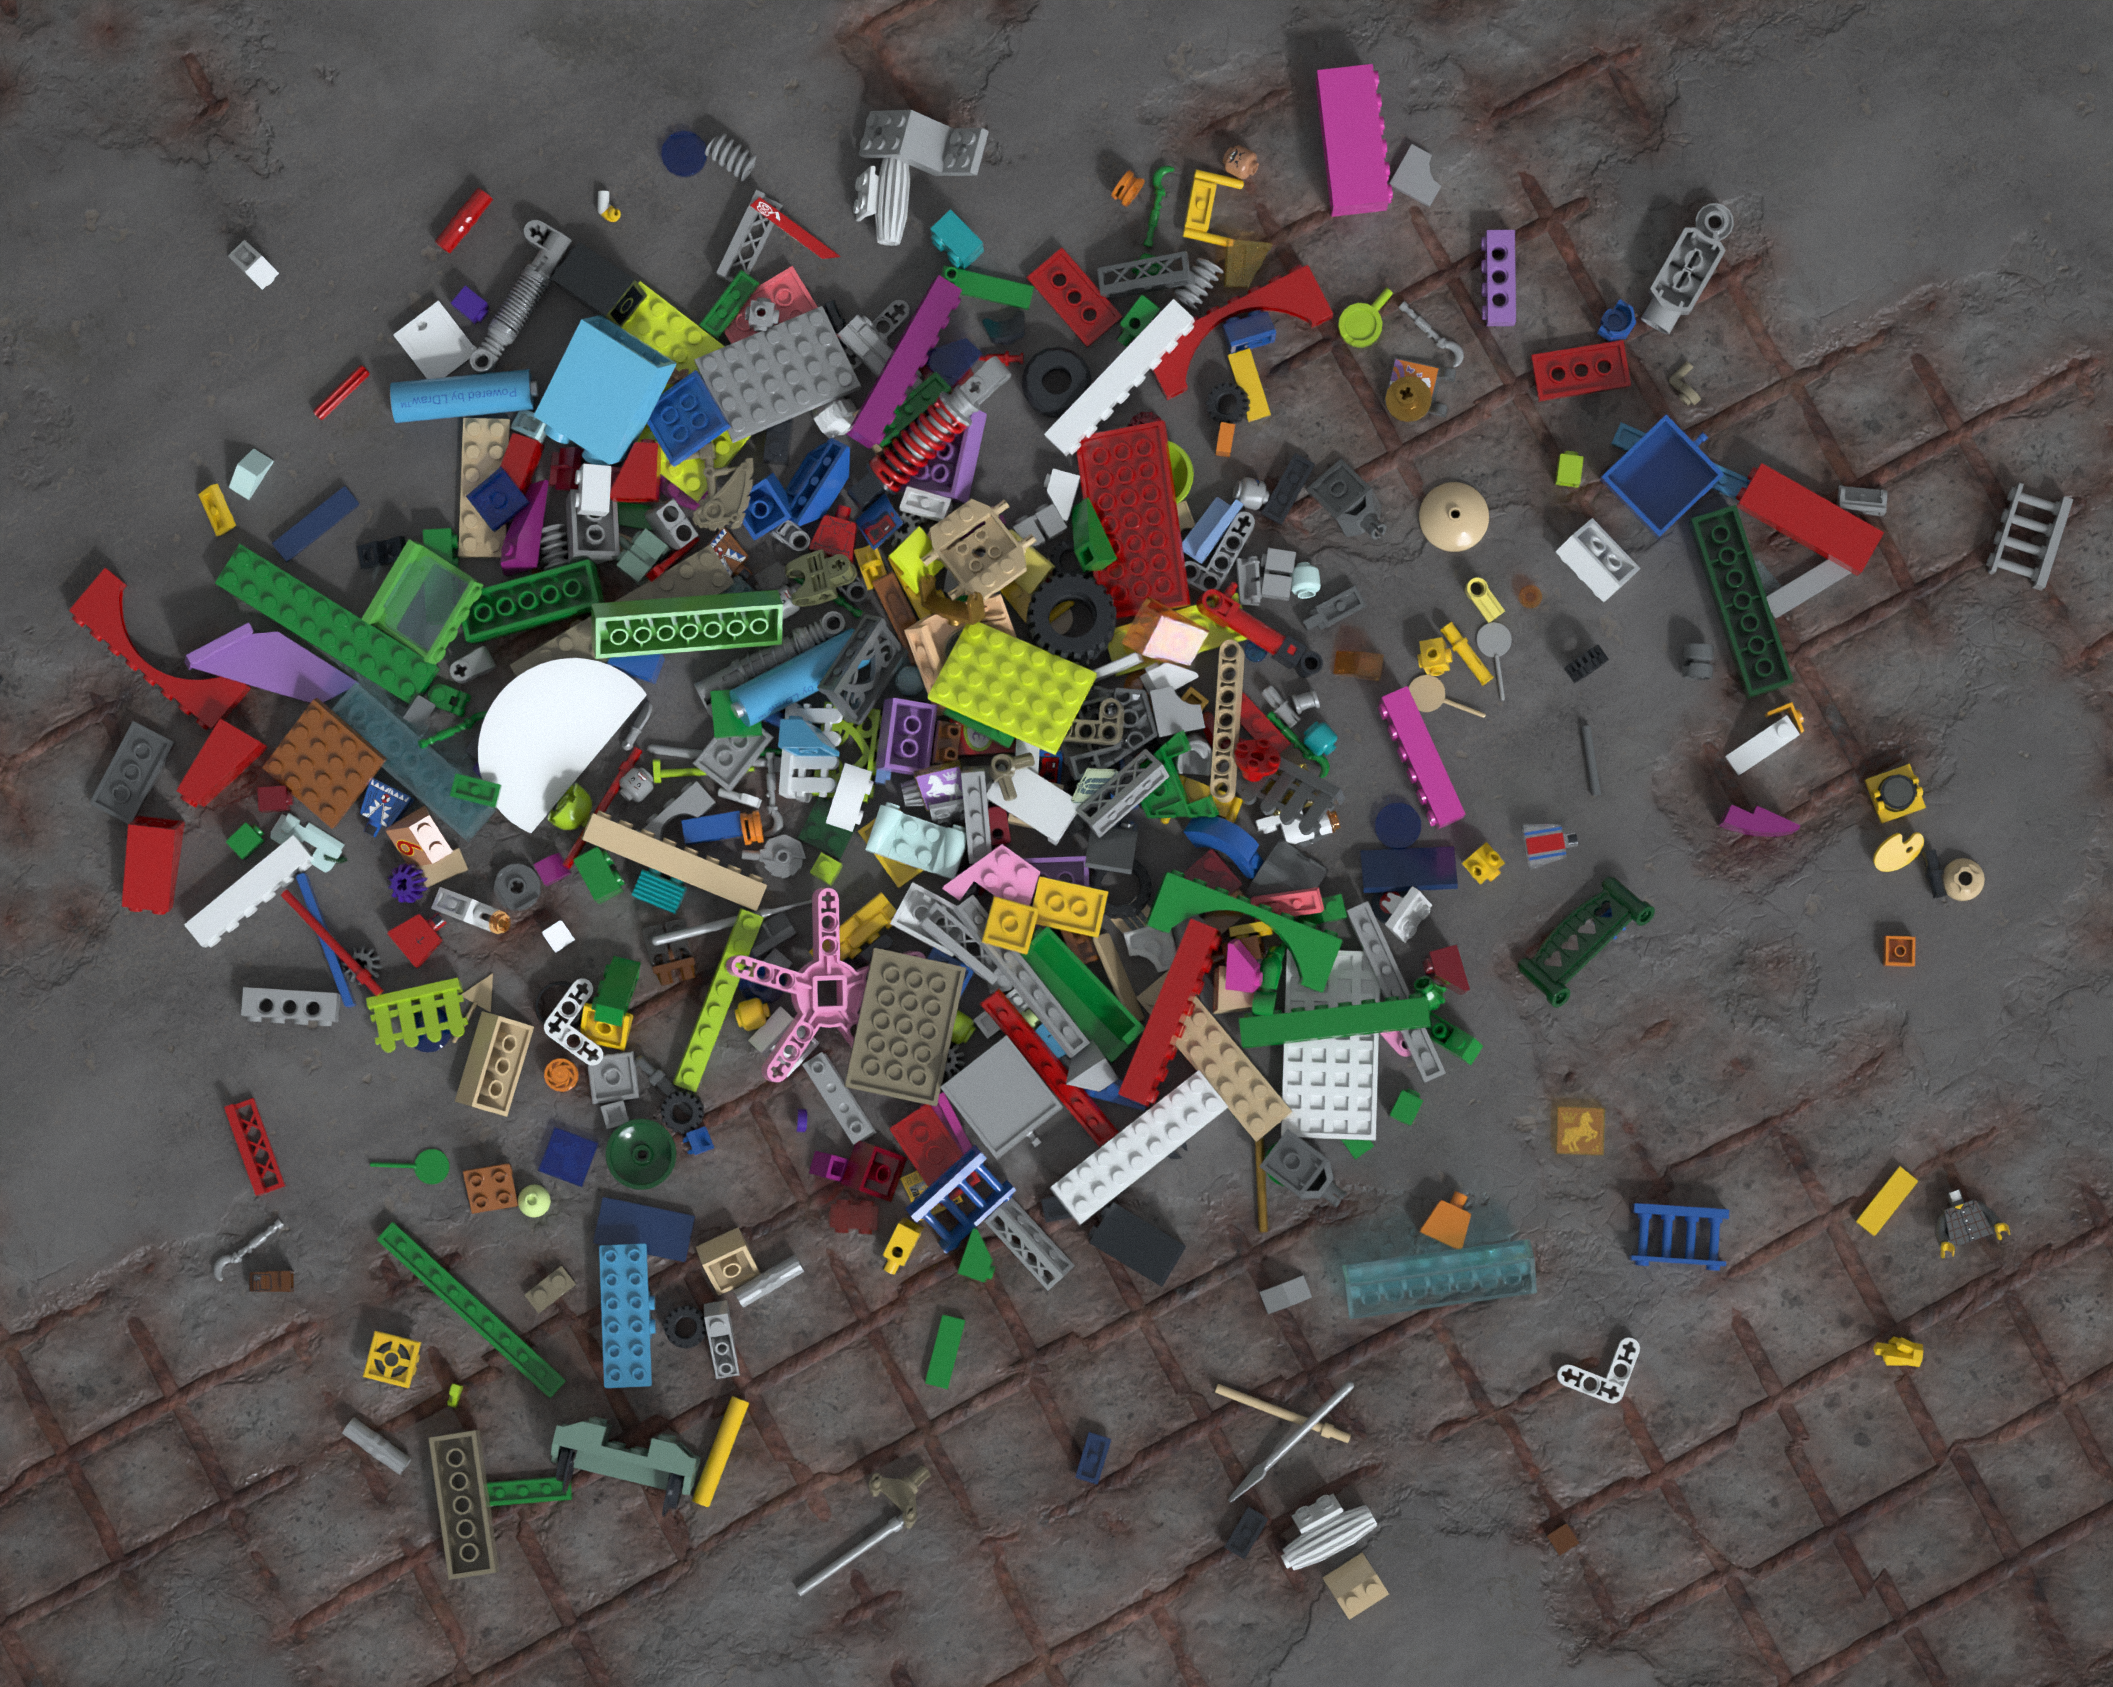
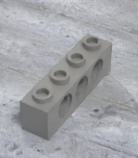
M243 987L241 1015L247 1017V1021L261 1022L262 1018H271V1023H285V1019L294 1020V1024L308 1025V1021H318V1026H332V1022H338L340 994ZM270 999L273 1007L269 1012H264L262 1003ZM289 1001H294L296 1003V1010L288 1014L285 1006ZM317 1002L320 1010L316 1015H311L308 1010L309 1006Z

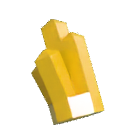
M1892 1337L1889 1340V1344L1877 1342L1873 1347L1875 1355L1883 1356V1361L1886 1365H1909L1920 1367L1924 1351L1923 1344L1913 1343L1902 1337Z

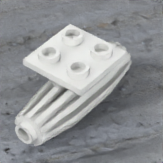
M883 158L879 176L875 174V166H870L860 177H857L855 190L858 191V200H855L853 207L856 221H861L865 217L875 214L877 243L897 246L901 243L907 220L910 189L909 165L895 158Z
M1334 1494L1323 1495L1313 1505L1309 1507L1303 1506L1295 1512L1296 1514L1292 1515L1302 1535L1283 1549L1285 1554L1281 1555V1558L1287 1569L1292 1567L1293 1570L1321 1562L1356 1543L1373 1530L1377 1523L1367 1505L1343 1512Z

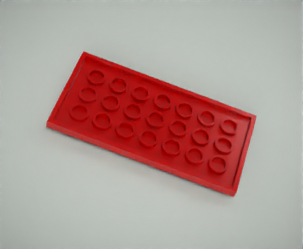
M1161 420L1094 433L1089 438L1085 436L1079 442L1081 447L1077 450L1083 500L1089 497L1117 557L1114 562L1103 570L1093 571V575L1096 579V584L1098 586L1103 584L1107 588V595L1111 594L1114 600L1113 606L1116 607V619L1191 605L1165 421Z

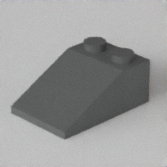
M1123 819L1118 821L1100 838L1091 829L1084 867L1131 874L1139 824H1135L1132 820Z

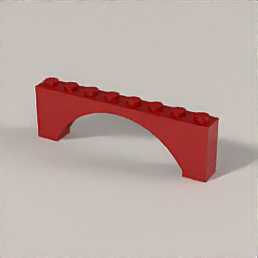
M1295 266L1289 270L1290 274L1281 277V275L1275 276L1268 281V285L1262 288L1260 285L1255 286L1247 291L1248 295L1242 298L1235 296L1227 301L1228 305L1219 308V306L1213 307L1206 312V316L1200 319L1198 316L1193 317L1195 320L1193 330L1187 336L1182 334L1177 340L1178 345L1170 353L1166 351L1160 358L1162 362L1154 370L1151 369L1166 401L1188 390L1185 382L1186 375L1196 349L1211 330L1231 317L1257 310L1275 311L1297 317L1309 323L1311 328L1332 319L1333 312L1309 266Z
M104 568L70 608L69 611L74 614L71 619L81 627L86 624L92 629L89 634L99 642L104 639L110 644L107 649L117 657L122 654L127 658L125 663L136 672L139 668L145 673L142 678L152 686L157 683L163 688L160 693L170 701L175 698L181 703L178 708L188 716L193 713L198 717L196 723L206 731L209 727L213 730L219 719L225 720L251 688L247 684L224 677L204 680L176 678L164 674L149 665L135 649L126 629L123 615V590L127 585L108 569Z

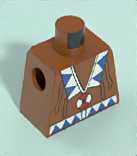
M725 528L721 529L707 546L711 544L731 578L736 576L743 582L738 577L740 576L747 582L753 575L744 566L749 557Z

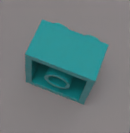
M951 209L930 228L931 239L933 240L931 243L938 251L942 252L944 250L949 256L947 259L955 268L960 266L965 270L984 252L983 242Z

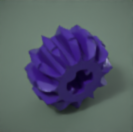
M406 863L392 870L393 875L387 878L392 882V885L387 887L393 889L391 897H398V901L401 903L406 901L413 903L416 899H421L423 897L422 891L428 889L424 885L428 878L422 877L424 870L417 869L415 864L408 865Z

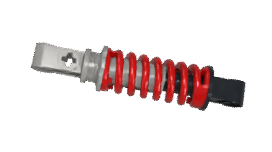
M994 356L987 360L962 386L957 385L952 394L942 391L936 399L937 402L927 407L929 416L925 413H920L918 416L920 424L912 421L909 424L911 432L907 430L901 431L903 442L898 438L892 439V445L896 451L889 446L883 448V453L887 459L880 455H875L866 462L869 473L847 492V495L861 512L866 511L887 491L892 495H897L901 485L910 481V475H917L919 467H925L928 464V459H934L937 451L945 449L946 442H952L955 434L962 433L967 427L972 425L973 422L970 416L974 412H978L980 404L1011 377V373L999 358Z

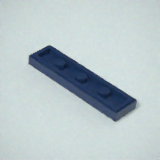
M344 486L274 541L272 545L288 563L360 504L347 487Z

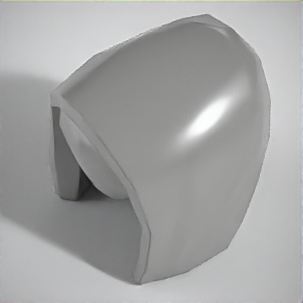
M1197 733L1187 734L1186 737L1192 749L1174 757V766L1177 773L1209 776L1212 767V749L1210 744Z

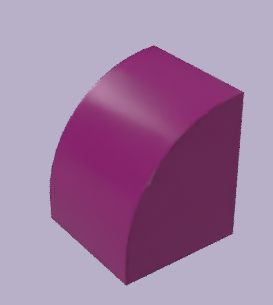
M556 853L533 864L544 885L547 887L571 874L570 869L562 865L564 858L561 853Z
M815 1151L809 1173L841 1182L849 1159Z

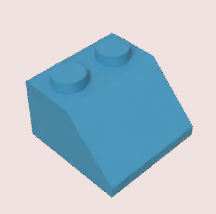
M789 716V719H780L779 748L794 756L839 757L840 752L819 728L812 725L811 721H805L801 716Z

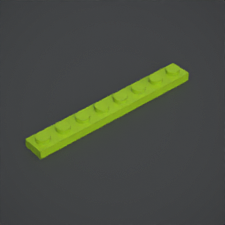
M740 908L675 1075L674 1085L693 1092L697 1091L740 978L728 973L726 962L734 955L749 957L763 921V916ZM737 962L735 964V967L744 970V965Z

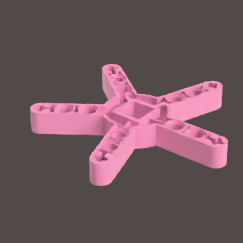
M819 888L813 893V961L804 965L798 972L740 955L731 956L726 962V969L732 976L791 993L792 1003L798 1014L761 1068L762 1076L768 1081L781 1082L787 1077L820 1027H837L851 1048L853 1046L854 1037L851 1035L850 1029L854 1024L857 1025L859 1014L857 1012L861 1007L866 985V975L870 965L854 970L847 963L840 961L839 897L834 889ZM822 896H829V901H822ZM821 909H830V912H821ZM824 916H828L830 919V925L826 929L821 923ZM826 939L829 940L831 945L827 952L822 949V943ZM918 951L901 953L926 959L924 954ZM736 962L740 963L741 965L748 966L749 969H738L735 967ZM762 966L766 971V975L764 978L759 979L757 970ZM782 973H785L788 978L784 986L779 983V977ZM836 980L837 1005L818 1006L817 981ZM799 1026H803L805 1029V1035L802 1038H799L796 1034ZM787 1045L792 1048V1054L788 1058L783 1054V1050ZM772 1067H776L777 1075H773Z

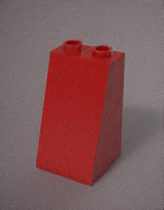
M220 718L176 790L182 794L180 799L195 808L198 804L205 807L262 755L268 747Z
M138 815L128 824L122 907H128V910L133 912H142L143 909L152 910V913L157 915H164L173 908L185 821Z

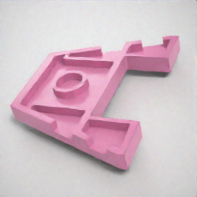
M1001 844L945 884L942 889L960 901L975 881L996 897L1030 906L1040 871Z

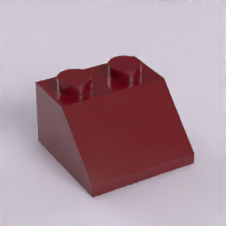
M858 1141L855 1143L841 1184L892 1202L907 1158L863 1141Z

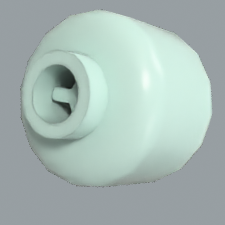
M1298 563L1293 569V573H1289V577H1292L1291 591L1299 598L1307 599L1314 597L1316 592L1320 590L1319 570L1317 567L1310 565V563Z

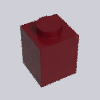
M287 786L257 787L258 809L260 812L290 811V805L294 804L293 792L288 791Z

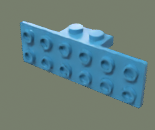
M602 1245L599 1247L604 1387L651 1386L650 1338H652V1334L656 1333V1320L651 1319V1310H655V1296H651L650 1291H648L647 1245Z

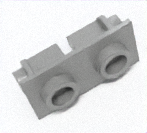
M1256 556L1248 557V559L1237 558L1239 604L1259 606L1260 599H1262L1260 581L1257 579L1260 577V561H1257Z

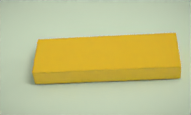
M1250 348L1229 354L1228 360L1236 385L1242 387L1249 395L1247 397L1250 399V411L1246 413L1248 422L1270 416L1271 413Z
M1899 1166L1855 1222L1872 1236H1875L1914 1188L1918 1180Z

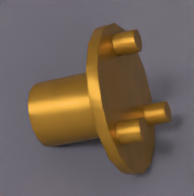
M1406 376L1397 379L1390 385L1385 400L1387 409L1393 417L1399 421L1413 422L1426 415L1431 406L1432 396L1429 387L1424 381L1417 377Z

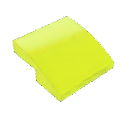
M920 526L889 555L904 572L900 577L916 594L920 591L919 581L922 576L926 577L927 580L926 574L934 577L944 567L938 559L927 566L921 561L920 558L931 552L933 547L932 541Z

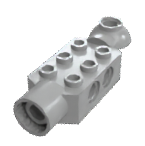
M1712 203L1702 207L1695 220L1696 228H1684L1648 291L1652 300L1641 317V320L1647 325L1669 335L1680 315H1689L1726 251L1720 240L1726 238L1732 232L1734 226L1733 216L1724 205ZM1710 218H1717L1720 222V227L1716 229L1711 228L1708 220Z

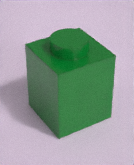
M244 823L226 843L241 859L246 860L265 842L261 837L264 833L255 823L252 826Z
M1409 1088L1407 1091L1401 1090L1389 1116L1411 1126L1423 1102L1419 1098L1421 1094Z

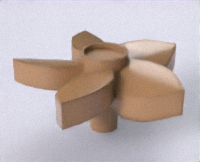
M674 368L667 384H673V386L688 375L689 369H682L679 372Z

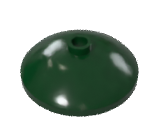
M634 1119L625 1122L612 1133L606 1146V1163L610 1173L619 1183L632 1189L645 1190L660 1185L672 1173L676 1163V1145L671 1134L659 1123L648 1119ZM641 1150L647 1153L645 1159H640L638 1156Z

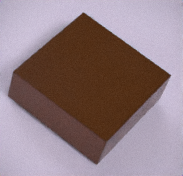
M1567 1523L1546 1535L1559 1556L1579 1544Z

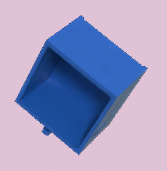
M1665 415L1600 478V481L1658 539L1725 474L1699 449L1698 446L1708 439L1703 432L1693 442Z

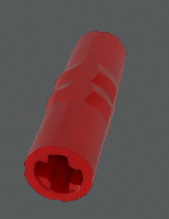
M477 188L434 242L450 254L470 231L471 227L476 224L493 199L482 189Z

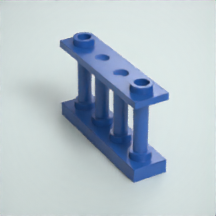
M976 1145L905 1208L916 1222L924 1219L940 1235L942 1239L938 1244L946 1254L950 1250L956 1249L961 1240L973 1228L978 1226L999 1205L1007 1202L1016 1191L1008 1180L1001 1184L983 1165L987 1158ZM973 1171H977L995 1190L985 1200L966 1181V1177ZM955 1187H959L977 1206L967 1216L948 1197ZM938 1203H942L960 1222L950 1232L931 1213V1209Z
M1632 1204V1213H1638L1637 1218H1640L1638 1256L1629 1255V1260H1634L1635 1265L1649 1266V1262L1706 1265V1270L1720 1271V1266H1726V1261H1718L1720 1223H1722L1723 1219H1729V1209ZM1652 1214L1661 1215V1220H1663L1661 1257L1647 1256L1649 1219H1652ZM1675 1216H1685V1221H1687L1685 1259L1671 1258L1672 1226ZM1699 1217L1708 1218V1223H1710L1708 1260L1694 1259L1696 1222H1699Z

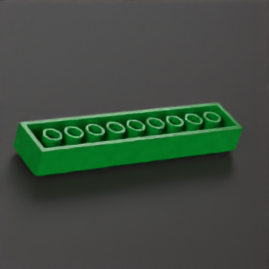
M239 544L215 582L223 590L407 704H410L416 694L423 697L440 671V668L435 664L424 661V658L241 544Z

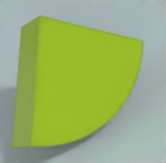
M456 1383L451 1385L450 1397L447 1401L448 1406L457 1408L463 1389L462 1385Z

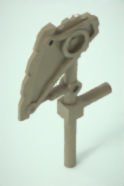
M709 442L685 459L701 458L705 464L703 473L707 480L708 495L704 500H700V506L693 512L694 517L692 519L695 525H699L700 528L709 527V530L715 531L717 528L721 530L725 525H729L730 522H733L731 529L740 528L746 514L744 511L749 506L750 496L748 495L753 486V479H751L754 473L753 458L745 459L746 462L741 463L737 467L714 468L713 460L717 459L715 445ZM734 472L728 482L717 492L716 477Z

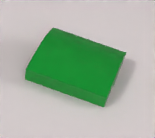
M730 690L710 691L715 739L763 736L761 721L747 727L740 718L734 715L731 709Z

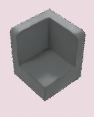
M416 694L407 708L399 703L394 711L421 729L436 705L426 697Z

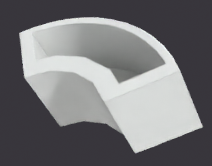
M845 763L826 820L827 824L852 832L855 824L860 825L864 811L860 810L864 795H870L874 781L870 780L871 771Z

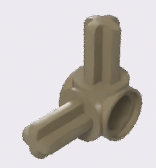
M1029 752L1011 757L1009 754H998L992 759L989 766V775L994 782L999 783L1005 801H1012L1017 798L1012 777L1015 775L1016 770L1031 767L1035 764L1032 753ZM995 765H1004L1006 771H998Z

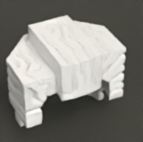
M841 397L812 411L813 419L821 432L830 439L846 434L854 420L852 415L858 410L851 399Z

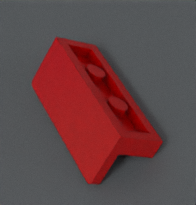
M513 433L498 474L504 470L525 496L545 446L537 440Z

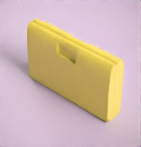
M1009 530L1017 542L1023 540L1014 530ZM1029 546L1026 548L1025 553L1027 571L1014 581L1027 593L1033 595L1034 591L1039 589V585L1046 580L1055 566L1036 549Z

